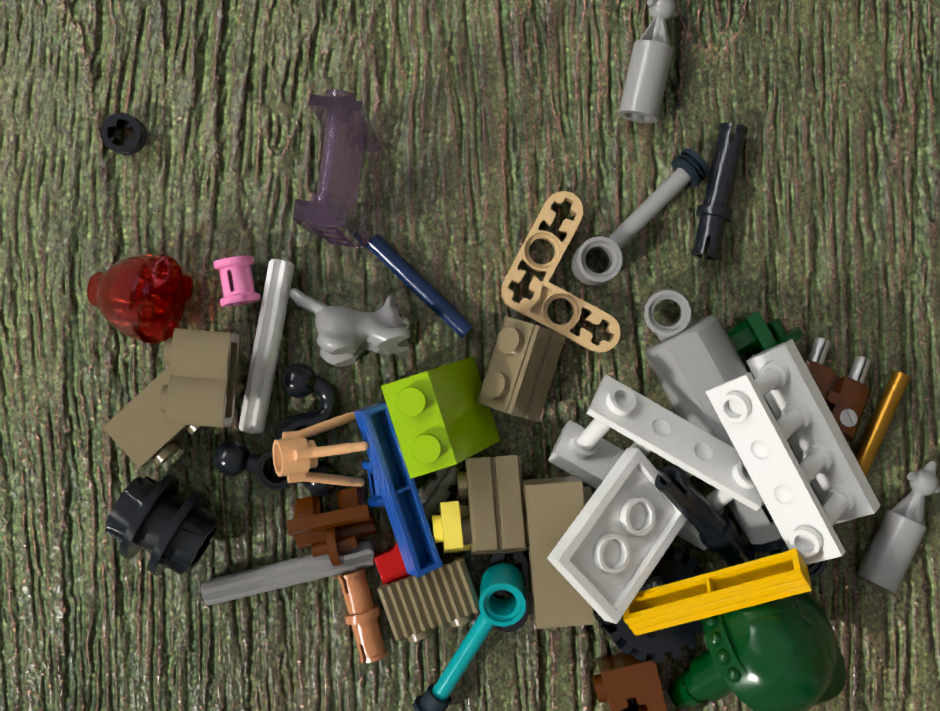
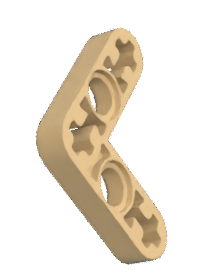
M567 191L556 192L545 202L508 271L501 287V298L510 309L551 331L565 335L566 339L596 353L607 352L614 348L620 339L621 331L617 320L603 310L549 282L584 213L583 205L575 194ZM564 201L571 205L569 212L574 216L573 221L565 219L560 225L557 233L565 234V238L561 242L553 233L539 230L538 228L541 223H544L548 229L550 228L556 216V213L550 209L551 206L559 207ZM543 239L552 244L554 257L551 262L538 264L531 259L529 247L534 241ZM523 262L532 271L544 273L545 276L540 281L534 275L528 286V290L533 293L531 300L523 298L520 303H516L512 300L514 292L508 287L511 282L519 284L523 279L526 271L518 270L519 263ZM555 299L566 300L572 307V317L566 324H555L548 317V306ZM582 309L589 312L584 321L591 325H599L601 321L607 323L605 331L611 335L608 341L600 340L597 345L591 342L593 334L582 327L578 330V336L570 332L579 321Z

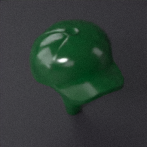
M805 592L701 619L708 650L691 661L690 669H685L670 686L668 693L672 703L680 709L704 704L709 699L718 701L734 692L753 711H808L813 706L821 705L837 697L843 690L846 680L845 661L832 625L823 607L810 593Z

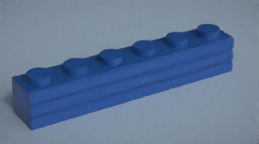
M378 402L354 411L362 439L369 444V448L366 451L407 574L419 578L442 567L443 564L439 557L414 478L410 479L386 402Z

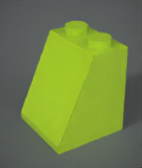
M474 356L381 385L410 479L456 465L500 441L490 407L477 403L482 388V381Z

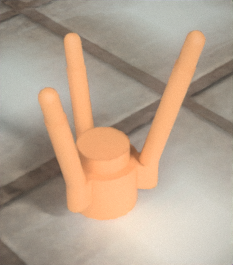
M354 411L298 431L283 432L282 439L275 440L272 448L273 464L278 477L287 476L288 483L313 482L340 486H364L365 481L362 478L309 472L310 468L317 467L319 457L365 451L369 448V444L365 441L317 447L314 440H306V438L356 420Z

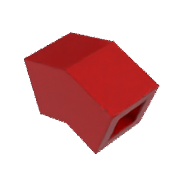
M397 542L393 547L375 554L374 561L383 584L409 575L407 574Z

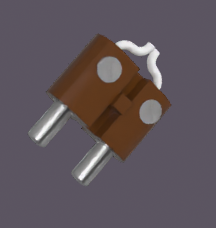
M818 337L814 341L808 359L804 360L846 441H852L871 392L870 388L864 385L871 361L866 357L857 356L849 376L840 378L835 375L836 371L823 366L831 343L829 340H825V338Z

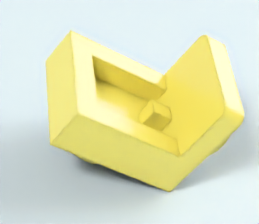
M459 501L441 502L439 515H431L433 539L435 543L442 542L443 554L471 551L470 544L463 545L461 517L468 516L467 505L459 506Z

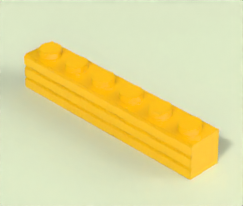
M794 548L775 555L643 590L637 593L623 614V620L628 624V627L635 636L809 592L812 591L808 567L798 549Z

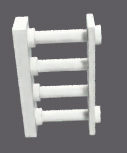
M793 339L749 358L746 362L751 372L709 388L705 392L788 549L797 548L806 565L843 556L846 551L832 526L875 514L881 505Z
M605 375L601 380L586 413L594 419L586 428L569 420L563 427L548 459L552 464L573 476H579L582 481L597 489L624 453V450L602 438L612 428L635 441L629 448L640 449L646 457L651 452H654L680 467L688 479L694 475L715 487L705 498L720 515L723 514V507L733 499L755 511L761 508L763 502L735 448L608 375ZM657 470L662 475V477L667 481V483L670 484L671 481L669 480V478L664 473ZM686 520L677 536L703 551L706 550L708 547L700 541L699 532Z

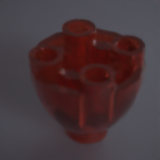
M158 253L139 254L120 260L105 272L95 273L87 286V297L90 304L94 307H99L104 318L115 329L131 339L154 345L166 342L168 338H173L174 329L180 328L179 322L183 316L185 303L193 293L192 278L189 275L183 274L182 268L173 257Z

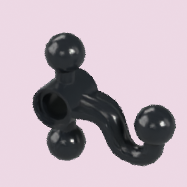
M296 363L285 369L281 379L283 390L293 398H305L314 393L320 397L321 406L316 411L299 413L288 417L280 425L275 440L282 439L283 432L298 431L334 418L339 408V397L334 386L328 380L316 376L315 371L310 366L304 363ZM228 440L221 443L214 453L216 468L227 476H236L245 470L255 472L263 486L271 490H282L292 484L288 483L287 476L281 480H272L265 475L263 467L265 462L270 457H273L272 448L258 455L250 453L244 443L237 440ZM318 461L317 467L310 468L309 472L338 475L337 469L327 461ZM299 482L303 483L305 488L316 496L328 495L337 486Z

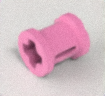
M235 256L213 262L214 269L218 270L224 296L220 299L221 307L240 306L261 301L260 294L255 292L251 265L255 263L254 256Z

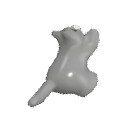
M292 288L289 292L290 297L299 307L315 314V325L318 332L317 344L321 348L320 355L331 365L344 367L354 364L360 353L365 349L384 355L398 354L410 349L409 341L406 340L410 337L408 329L409 320L404 316L402 310L396 306L392 295L386 298L383 307L371 313L360 312L344 306H328L296 288Z

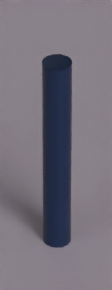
M379 234L375 235L368 242L366 247L461 338L474 327L467 318Z

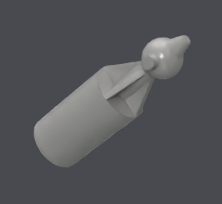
M647 0L649 14L653 20L640 39L633 44L618 112L622 118L639 123L658 122L674 51L669 45L666 25L667 20L670 18L674 19L677 16L674 0Z
M929 461L922 469L915 472L910 471L907 474L912 491L891 511L886 510L857 571V575L894 593L897 592L927 529L923 526L925 496L940 492V485L936 476L937 463Z

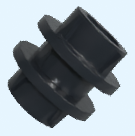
M171 474L165 476L160 482L148 476H145V478L141 476L136 477L120 495L106 522L107 529L105 532L121 542L118 553L129 560L141 549L148 551L152 555L149 559L147 570L156 576L162 573L165 568L180 575H183L184 572L186 574L190 573L207 550L220 524V517L204 508L207 500L206 494L198 490L186 501L176 497L180 482L178 478Z

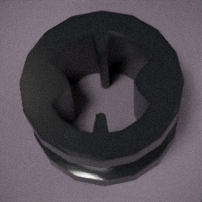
M121 112L108 116L102 123L100 130L101 139L110 150L122 155H133L144 146L146 130L137 118ZM124 123H129L127 128L134 131L133 139H125L124 146H118L121 140L114 137L115 130H122Z

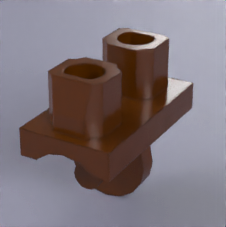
M358 487L344 489L337 493L339 510L324 513L323 503L319 497L309 496L296 500L294 519L287 520V530L289 536L294 537L299 549L311 547L313 557L329 554L331 564L335 567L344 564L343 551L359 548L357 537L377 534L376 520Z

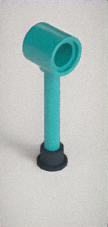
M502 563L493 565L485 571L481 579L479 597L481 613L436 684L429 685L423 695L416 697L413 702L415 711H445L452 700L450 694L494 625L500 627L510 626L517 623L523 617L526 610V581L518 568ZM498 590H507L513 596L507 599H500L495 597L493 593Z

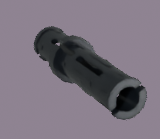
M720 123L718 128L719 133L704 202L698 205L696 216L700 219L693 249L690 252V255L702 259L706 241L710 242L706 260L717 261L720 259L719 253L725 225L731 222L733 211L729 207L745 137L748 133V128L741 124L736 125L732 142L729 141L732 123Z
M669 465L661 470L671 481L670 484L657 474L654 481L655 487L699 532L700 541L712 551H717L729 567L745 563L739 556L740 553L749 561L754 560V550L736 533L737 529L733 521L726 515L718 513L685 476L680 467Z

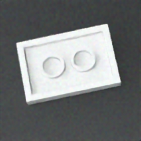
M627 448L547 557L551 564L604 621L615 624L619 622L687 520L674 504L655 487L654 481L657 474L662 475L641 450L637 448Z

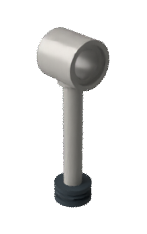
M685 148L681 155H678L671 162L674 172L608 238L604 236L592 237L576 249L571 259V269L579 282L588 286H598L614 278L622 266L623 257L621 249L687 184L697 187L710 174L708 165L697 153ZM594 250L604 255L607 266L603 273H594L587 267L585 258L588 251Z

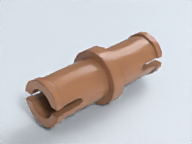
M362 568L338 574L337 578L340 581L348 611L344 617L346 624L352 626L360 663H371L386 657L388 651L385 648L377 618L381 615L379 605L373 603L366 577V569Z

